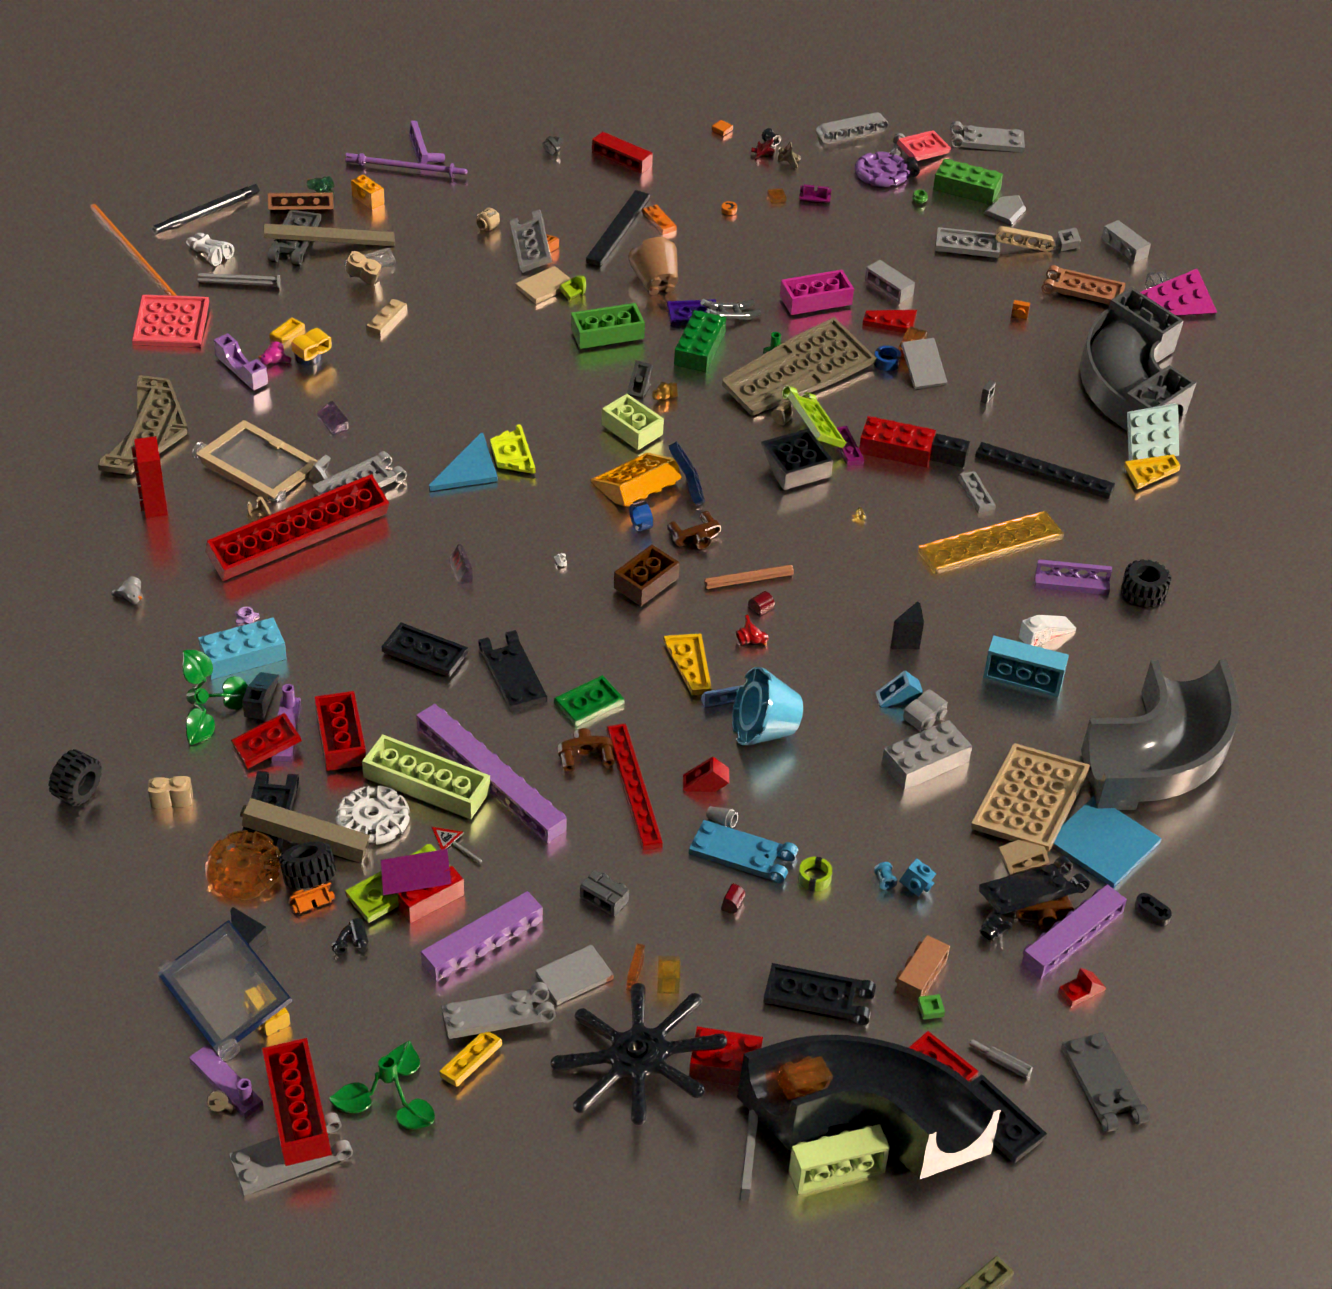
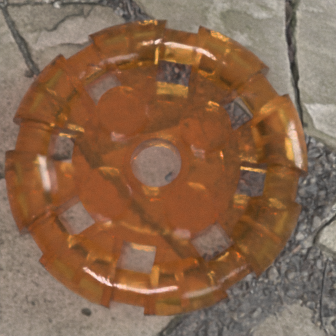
M248 830L235 831L227 834V837L223 840L219 839L212 846L207 855L209 859L205 863V874L208 882L214 885L213 889L220 895L229 899L233 897L239 898V900L253 899L261 896V892L264 890L268 891L276 883L280 875L278 871L281 868L279 863L281 853L278 847L273 845V840L263 833L257 831L252 833L248 832ZM230 844H232L233 846H235V847L232 848L231 850H228V849L226 848V847L229 846ZM262 849H266V850H267V851L264 852L263 854L260 852V850H262ZM222 859L221 863H216L217 860ZM247 860L249 864L246 867L240 868L237 866L240 861ZM265 865L271 866L270 869H264ZM224 874L225 878L220 880L219 877ZM258 879H259V880L261 881V883H259L258 885L255 886L254 884H255V883L258 881ZM238 884L241 885V888L234 889V886Z

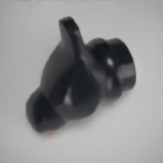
M994 910L986 917L979 932L984 939L993 942L994 939L998 938L999 934L1011 929L1013 925L1011 922L1003 921L1001 915Z

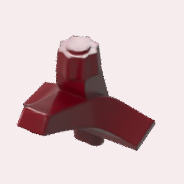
M773 138L763 144L758 141L756 148H751V152L755 153V160L761 155H774L775 149L770 148L774 142Z

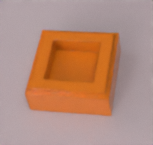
M723 120L712 125V131L722 136L733 130V125Z

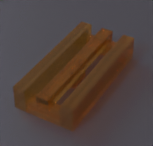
M637 943L627 976V991H630L633 984L638 983L645 959V945Z

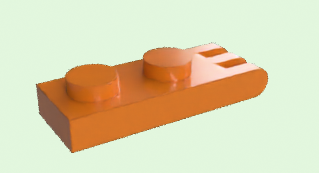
M657 204L653 205V207L642 208L644 216L662 235L676 231V224Z

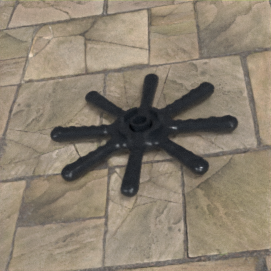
M635 983L630 989L632 1027L628 1031L618 1032L585 1008L578 1009L574 1015L575 1019L580 1024L610 1040L612 1045L609 1049L598 1052L554 1056L550 1061L551 1067L554 1070L562 1071L607 1063L612 1065V1068L574 1101L573 1109L577 1113H585L617 1080L629 1077L633 1080L631 1121L635 1125H642L647 1120L645 1079L654 1073L662 1074L694 1098L702 1097L705 1093L703 1084L666 1063V1059L673 1054L719 1050L727 1045V1037L723 1034L671 1042L665 1039L666 1035L701 1005L702 997L697 993L688 995L655 1028L644 1026L646 988L642 983Z

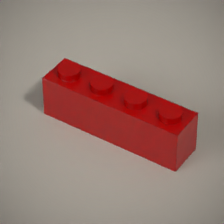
M603 131L592 139V153L640 174L652 166L653 153Z

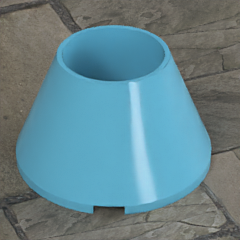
M762 667L750 669L744 676V678H747L744 685L739 686L733 706V731L737 732L739 737L736 740L741 745L750 746L793 735L797 731L802 719L803 701L801 696Z

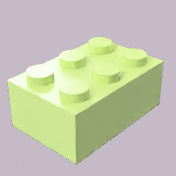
M628 394L602 408L601 425L637 450L663 435L664 418Z

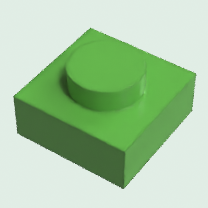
M940 994L918 997V1005L923 1020L944 1017L945 1010Z

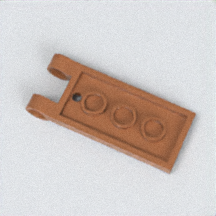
M1051 265L1046 272L1048 279L1043 281L1041 289L1045 294L1058 292L1063 295L1075 296L1110 305L1113 298L1124 292L1126 283Z

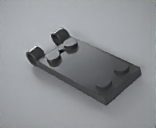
M290 210L282 225L318 227L321 221V214ZM275 239L268 250V261L277 262L279 252L291 253V263L301 265L303 255L310 241Z
M1103 1032L1062 1042L1061 1048L1106 1133L1118 1130L1119 1123L1115 1115L1118 1113L1130 1111L1132 1119L1137 1125L1149 1122L1150 1116L1147 1107L1141 1104Z

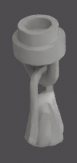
M902 133L894 135V145L889 152L890 155H903L902 149L897 145L898 139L905 137Z

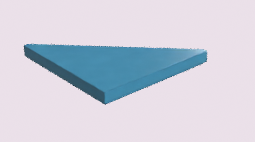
M480 433L429 484L430 491L498 481L483 433Z

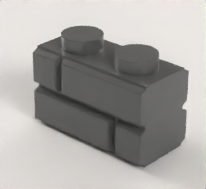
M593 870L580 885V897L615 917L621 911V908L623 909L628 903L629 889L623 883H616L611 880L607 874Z

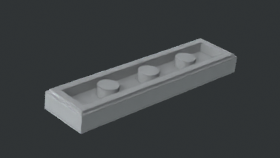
M754 1110L749 1111L739 1198L743 1201H749L758 1124V1116Z

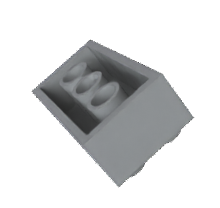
M948 720L885 747L882 765L901 788L906 790L969 762L972 745Z

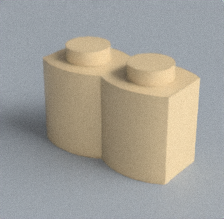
M352 251L347 259L345 271L351 276L360 277L362 281L374 285L380 275L382 265L376 260L366 258L359 252Z
M176 776L170 779L157 777L149 780L148 793L152 808L164 809L171 806L183 808L193 805L190 777Z

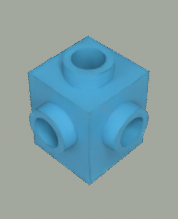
M916 858L899 882L919 897L923 891L928 892L934 885L932 879L936 873Z

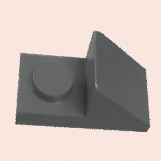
M635 361L627 394L644 398L651 386L649 379L653 368L652 364Z

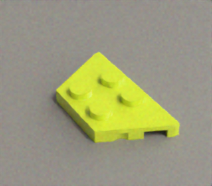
M521 424L516 425V429L511 432L507 430L501 435L490 439V447L497 468L532 474L536 473Z

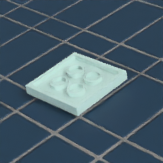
M1177 404L1127 412L1129 461L1172 454L1179 456Z

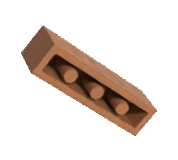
M333 192L268 193V210L334 209Z

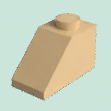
M1016 840L999 847L1003 863L1010 876L1050 863L1045 846Z

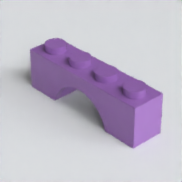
M227 333L214 339L215 356L250 388L256 390L268 384L267 367L258 359L249 362L242 354L238 342L230 334Z

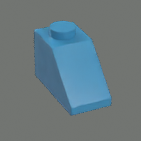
M903 671L875 693L880 706L885 708L909 705L923 694V690L917 678L907 671Z

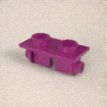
M804 184V186H800L799 200L830 203L832 189H829V187L818 186L817 191H815L814 185Z

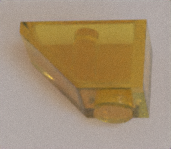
M658 956L657 993L679 994L680 957Z

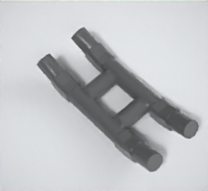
M702 299L700 302L701 305L708 308L706 313L726 317V319L750 320L761 315L760 309L742 313L741 310L755 305L753 299L737 303H716L706 299ZM726 309H733L734 313L727 312Z

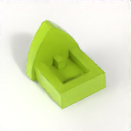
M577 275L560 285L559 289L568 301L580 294H585V276Z

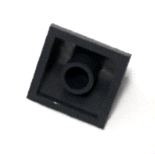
M918 601L894 621L890 648L920 649L924 619L921 604Z

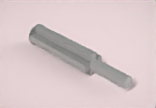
M973 1039L970 1040L969 1045L987 1054L988 1059L1026 1079L1031 1075L1032 1066L993 1046L990 1049Z

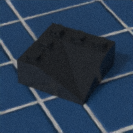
M809 428L761 442L774 476L784 490L832 476L833 459Z

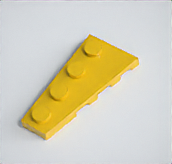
M702 634L664 636L663 642L691 695H702L704 692L711 691Z

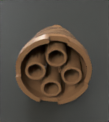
M653 237L642 241L643 244L636 249L632 248L628 255L630 266L650 295H656L663 291L667 293L674 291V286L678 282L677 249L675 243L667 240L666 237Z

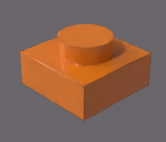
M1014 300L1011 317L1027 320L1030 303Z

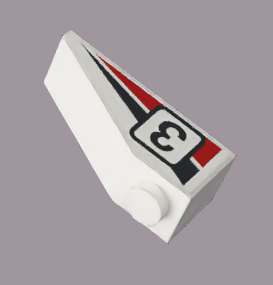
M1036 615L1022 621L1019 638L1025 644L1038 646L1074 632L1076 627L1066 616Z

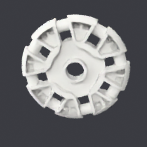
M364 786L351 791L348 797L345 796L340 801L336 809L337 816L335 820L339 826L370 834L369 843L380 845L392 841L397 834H402L409 823L410 817L408 814L410 809L405 798L402 795H397L395 790L384 786L372 788ZM375 795L377 798H370V796ZM369 812H377L376 815H368Z

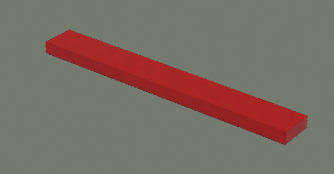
M626 723L606 726L607 735L612 740V752L642 851L662 848L661 835Z

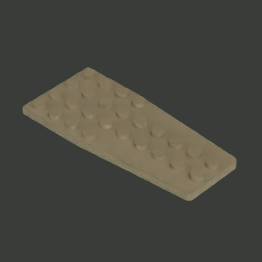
M833 317L792 337L727 375L722 380V386L750 415H756L776 407L784 401H789L782 397V391L785 386L796 388L798 395L803 396L806 392L811 393L836 383L876 363L877 358Z

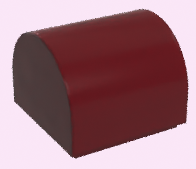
M763 591L748 601V606L760 616L772 610L775 605L772 595L767 591Z
M731 884L724 897L721 910L730 914L736 913L746 895L744 889L737 884Z

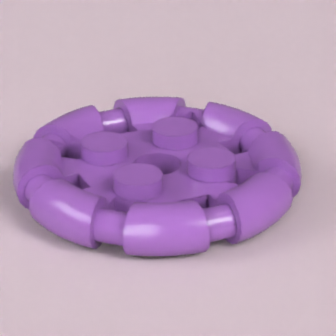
M878 151L874 154L870 152L862 155L855 163V173L863 182L874 184L876 187L900 185L909 177L910 171L907 170L908 166L904 164L905 160L896 154L894 156L890 155L889 152Z

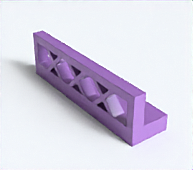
M1038 559L1035 571V588L1109 595L1112 566ZM1041 566H1045V567H1050V568H1051V569L1048 570V571H1041V570H1040V569H1041ZM1062 568H1066L1069 571L1066 573H1062L1059 570H1061ZM1081 570H1086L1088 573L1082 575L1078 572ZM1099 572H1107L1106 577L1097 576L1096 574Z

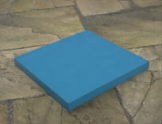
M1093 796L1062 825L1052 848L1114 888L1160 844L1162 838L1115 808L1097 809Z

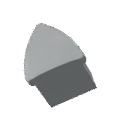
M325 454L312 467L309 474L310 480L318 483L328 478L324 471L331 460L329 456Z

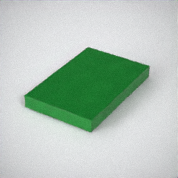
M602 675L555 697L554 704L576 727L624 704V698Z

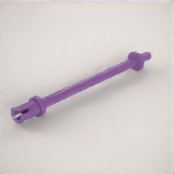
M346 153L345 155L347 156L345 158L346 163H357L360 166L370 163L449 173L450 177H453V174H467V169L456 168L454 163L447 167L366 157L364 153Z

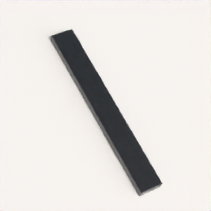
M638 190L634 191L586 257V263L601 267L650 199L649 193Z

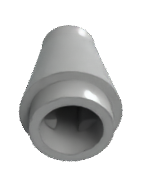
M710 806L706 813L707 818L726 827L734 828L738 821V813L734 809Z

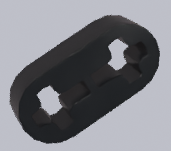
M1141 893L1137 896L1135 909L1158 926L1169 924L1172 916V911L1169 907L1148 893Z

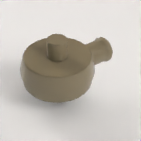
M215 1090L207 1097V1106L214 1112H221L226 1109L232 1113L235 1107L228 1103L227 1094L221 1090Z

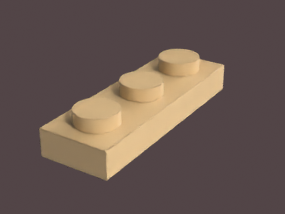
M392 299L366 325V331L381 336L407 310V303Z

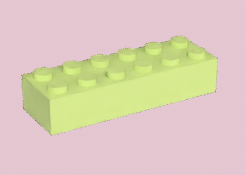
M383 734L362 761L364 778L469 819H472L490 793V775Z

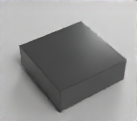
M989 380L983 387L980 402L986 404L994 395L995 381Z

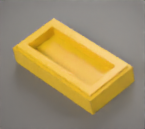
M290 318L269 333V338L284 344L305 329V324Z

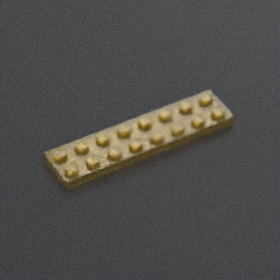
M1047 511L920 545L918 552L936 575L1063 539L1064 533Z

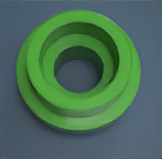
M918 189L913 193L912 199L916 203L926 202L928 199L927 192Z

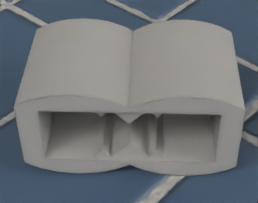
M929 689L904 709L903 719L919 731H923L926 728L929 729L934 724V721L939 718L942 719L946 715L948 702Z

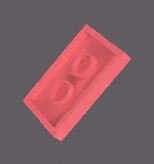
M934 130L900 138L897 141V145L909 157H914L917 161L947 154L951 150V147Z

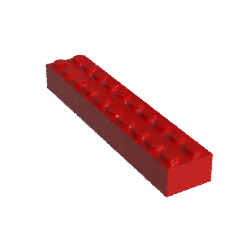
M370 474L209 539L206 543L205 552L222 581H225L387 514L389 501L373 475Z

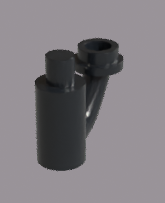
M352 919L341 930L337 940L331 945L332 951L335 954L341 955L347 951L348 944L345 940L350 934L353 944L358 948L359 952L367 950L366 945L369 941L362 919Z

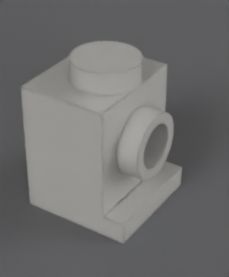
M1077 227L1058 231L1055 244L1056 247H1060L1061 251L1075 248L1079 250L1081 239Z

